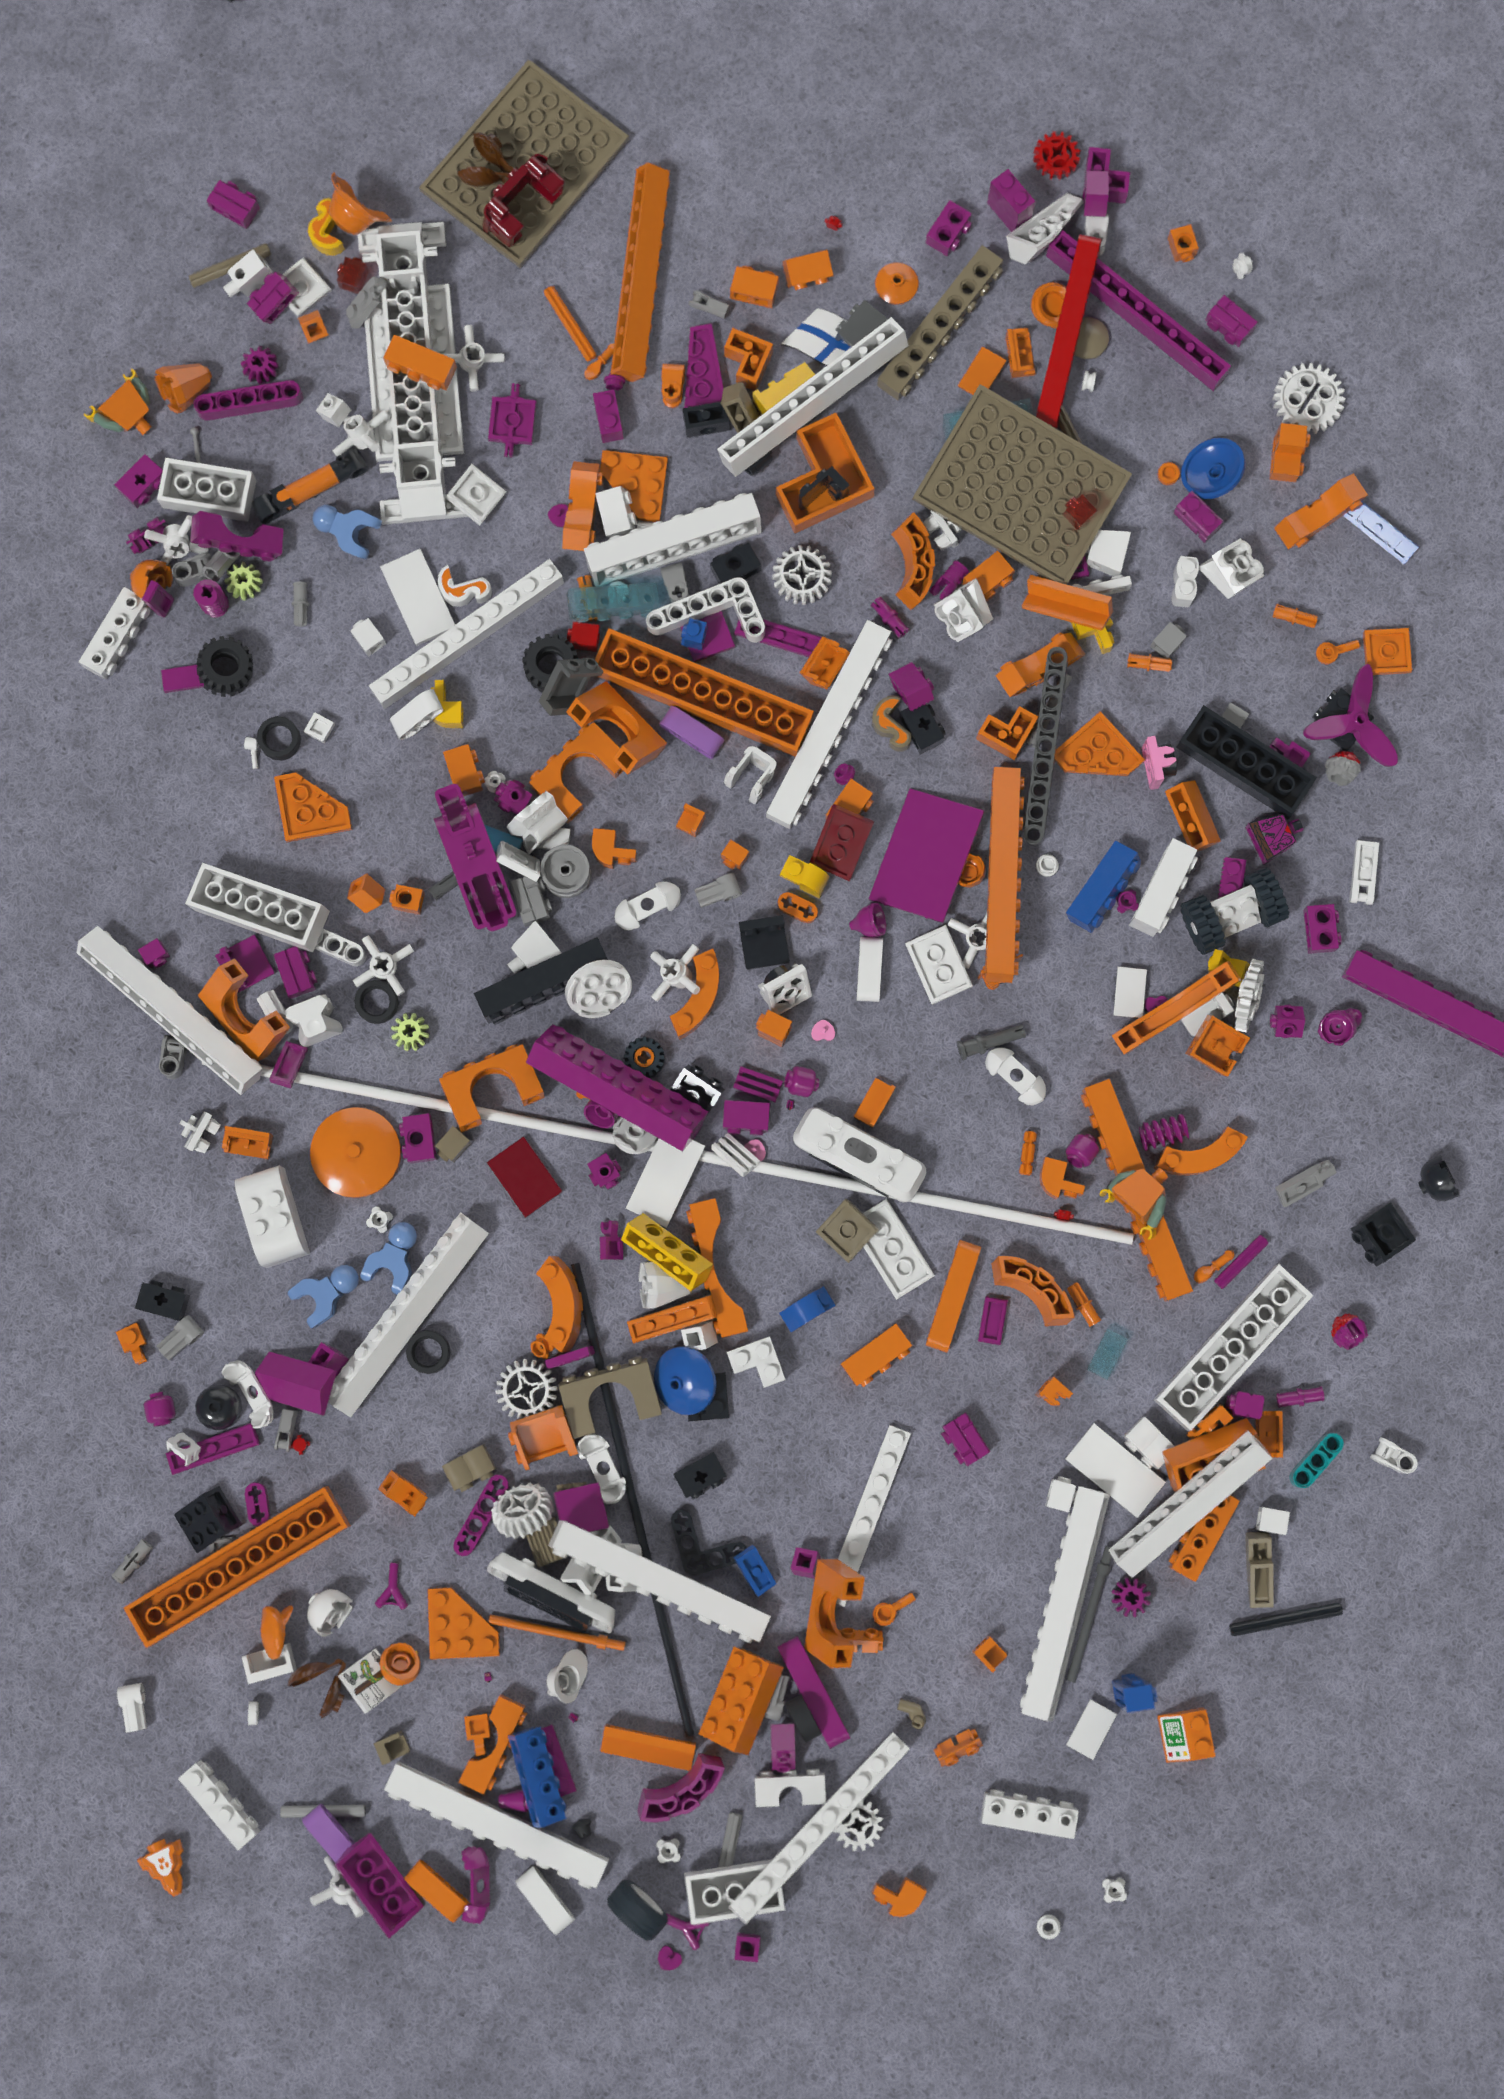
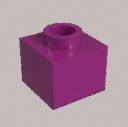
M158 938L138 949L145 963L150 968L161 967L167 962L166 959L170 957L163 943Z
M796 1547L790 1568L793 1575L815 1579L817 1561L821 1559L818 1551ZM810 1563V1567L805 1568L804 1564Z
M737 1933L734 1960L758 1962L760 1935ZM750 1942L752 1947L749 1950H745L743 1944Z

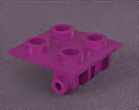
M156 517L146 523L148 528L140 531L138 528L128 534L129 539L126 540V543H133L130 548L134 554H141V552L148 549L147 544L142 538L146 530L163 534V530L168 526V524L163 526L164 518L159 520ZM146 539L150 547H152V544L150 543L149 539Z
M255 934L229 948L225 946L219 949L220 953L215 955L220 966L235 958L248 974L238 993L275 974Z

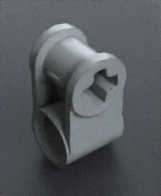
M201 553L176 563L172 568V574L177 584L182 587H188L202 580H209L204 576L202 569L203 565H206L211 559L210 553ZM188 571L189 573L185 578L178 577L180 572Z
M682 563L660 568L671 603L688 597L689 592ZM680 592L682 597L678 598L676 593Z
M164 1035L162 1040L159 1070L164 1076L172 1080L182 1075L188 1049L175 1038H170L169 1035ZM170 1063H175L176 1069L171 1073H167L166 1067Z

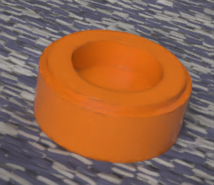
M1171 462L1162 464L1157 473L1158 480L1168 486L1175 484L1180 476L1178 466Z

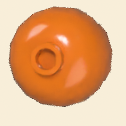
M155 559L140 562L130 576L132 591L142 599L151 580L159 583L164 589L166 586L171 588L173 581L171 567L167 566L166 562Z

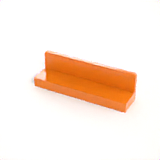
M1030 575L1027 580L1028 595L1022 603L1023 609L1100 631L1104 629L1113 613L1112 597L1034 575Z
M606 1724L600 1751L690 1771L696 1743Z

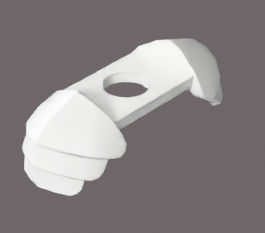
M658 882L655 884V888L630 901L624 899L615 910V922L624 930L639 928V921L666 907L669 911L677 907L681 901L680 889L670 882ZM650 898L653 900L654 906L651 910L646 911L642 909L641 902L643 899Z
M999 1047L988 1052L985 1061L987 1070H989L992 1076L998 1073L1020 1093L1019 1101L1033 1106L1044 1100L1046 1086L1042 1077H1035L1013 1057L1014 1052L1012 1050ZM1013 1069H1020L1023 1072V1079L1021 1081L1015 1082L1011 1079L1010 1072Z
M240 1360L226 1364L221 1373L226 1380H229L231 1385H239L253 1409V1412L249 1415V1418L252 1419L251 1424L253 1428H262L272 1423L273 1406L271 1400H269L250 1366ZM250 1386H254L257 1389L258 1396L256 1398L251 1396L249 1392Z
M585 1435L578 1443L577 1451L579 1452L580 1459H587L596 1481L599 1482L603 1502L605 1504L618 1503L625 1494L626 1482L624 1477H620L607 1449L610 1446L599 1435ZM602 1461L607 1462L610 1466V1471L606 1475L600 1474L597 1470L598 1464Z

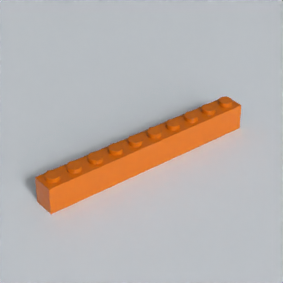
M649 162L636 169L610 374L622 376L630 382L643 378L647 370L646 357L649 351V334L652 329L651 317L654 310V293L657 289L656 277L660 266L661 237L665 226L666 196L670 185V171Z
M994 767L992 774L985 982L1012 983L1014 975H1018L1019 963L1014 962L1015 954L1019 953V941H1015V933H1019L1020 920H1016V912L1020 913L1021 903L1020 899H1016L1017 892L1021 890V878H1017V871H1021L1022 858H1018V851H1022V837L1018 836L1019 830L1023 828V817H1019V810H1023L1024 797H1020V790H1024V777H1020L1021 768Z
M1110 1079L1084 1088L1082 1090L1083 1094L1080 1095L1084 1107H1089L1091 1112L1089 1120L1092 1128H1097L1100 1136L1097 1137V1141L1101 1150L1105 1149L1108 1158H1105L1108 1169L1110 1171L1113 1170L1115 1176L1131 1170L1137 1171L1141 1168L1145 1170ZM1123 1206L1125 1212L1129 1213V1211ZM1131 1214L1133 1221L1130 1222L1133 1233L1135 1235L1138 1234L1141 1242L1138 1245L1142 1255H1147L1149 1260L1147 1269L1150 1276H1155L1158 1285L1155 1286L1159 1298H1163L1166 1302L1192 1292L1193 1289L1164 1216H1162L1158 1226L1155 1228L1156 1236L1148 1240L1150 1236L1149 1230H1146L1144 1235H1140V1230L1148 1226L1147 1222L1143 1225Z

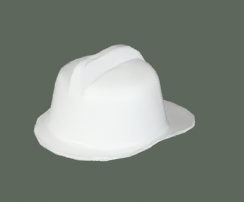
M578 1649L568 1651L563 1656L560 1664L551 1669L547 1675V1694L556 1696L565 1704L572 1703L576 1699L587 1675L588 1661L582 1651Z

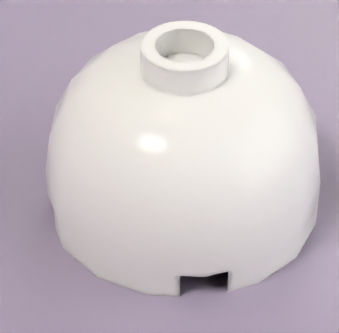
M334 1589L314 1594L309 1600L307 1611L310 1626L320 1636H330L333 1634L330 1630L336 1624L340 1628L352 1610V1606L349 1603L353 1602L352 1599Z

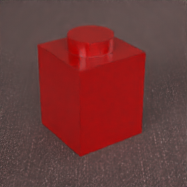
M573 622L572 628H568L567 640L572 643L574 649L598 651L600 626Z

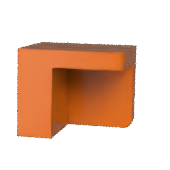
M685 803L683 806L684 811L676 828L696 837L706 818L705 812Z
M366 873L351 882L347 899L364 913H368L382 905L385 888Z
M989 1635L972 1651L992 1673L996 1671L995 1668L1007 1657V1654Z

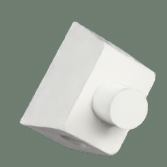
M253 249L228 270L232 281L223 286V288L230 297H233L240 291L249 297L254 290L260 289L263 286L265 277L273 273L267 262Z
M1099 530L1086 551V554H1089L1087 565L1113 577L1121 575L1131 532Z
M535 921L511 947L517 957L507 965L514 974H517L526 967L528 969L561 954V952Z

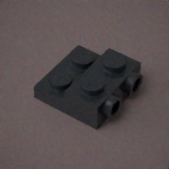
M1342 688L1338 692L1333 690L1325 700L1329 704L1325 709L1320 707L1312 718L1317 721L1329 716L1345 715L1348 712L1351 695ZM1368 712L1369 721H1372L1374 716ZM1347 733L1329 740L1347 752L1356 741L1353 733Z
M688 1064L682 1070L670 1090L679 1093L688 1101L700 1105L709 1114L725 1091L721 1087L723 1084L717 1078L711 1077L709 1079L703 1075L704 1070L695 1064L692 1066Z
M1391 1202L1350 1228L1353 1232L1352 1239L1355 1243L1362 1245L1366 1251V1260L1371 1264L1374 1263L1375 1266L1386 1262L1416 1241Z

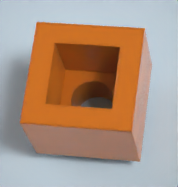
M318 310L298 318L308 343L328 336Z
M733 840L729 841L721 853L722 863L732 870L735 867L740 870L750 856L747 849Z

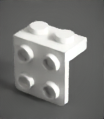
M1222 993L1181 1019L1189 1034L1195 1036L1207 1015H1212L1222 1020L1234 1011L1232 1008L1234 1004L1227 994L1224 996Z

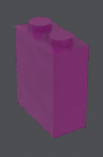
M1009 169L991 181L987 204L1011 232L1032 218L1036 201Z

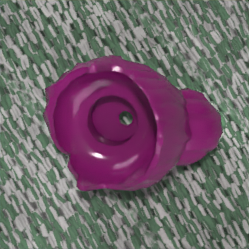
M1349 1008L1327 1013L1320 1021L1317 1033L1328 1044L1333 1043L1337 1046H1343L1356 1034L1357 1027L1362 1022V1012L1358 1009Z

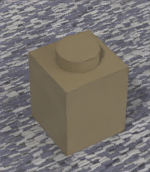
M452 1126L435 1145L439 1149L436 1154L446 1162L449 1159L455 1162L472 1142Z

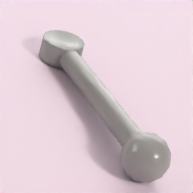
M192 427L190 433L193 435L196 463L203 464L200 459L197 437L199 430L197 427Z

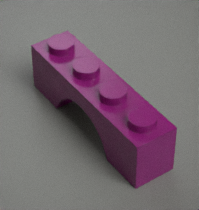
M199 511L192 517L190 543L198 544L201 548L214 547L219 548L221 552L229 553L233 551L240 553L244 557L257 556L261 557L263 561H273L282 554L284 529L263 524L253 532L252 536L240 537L233 534L225 526L221 515Z

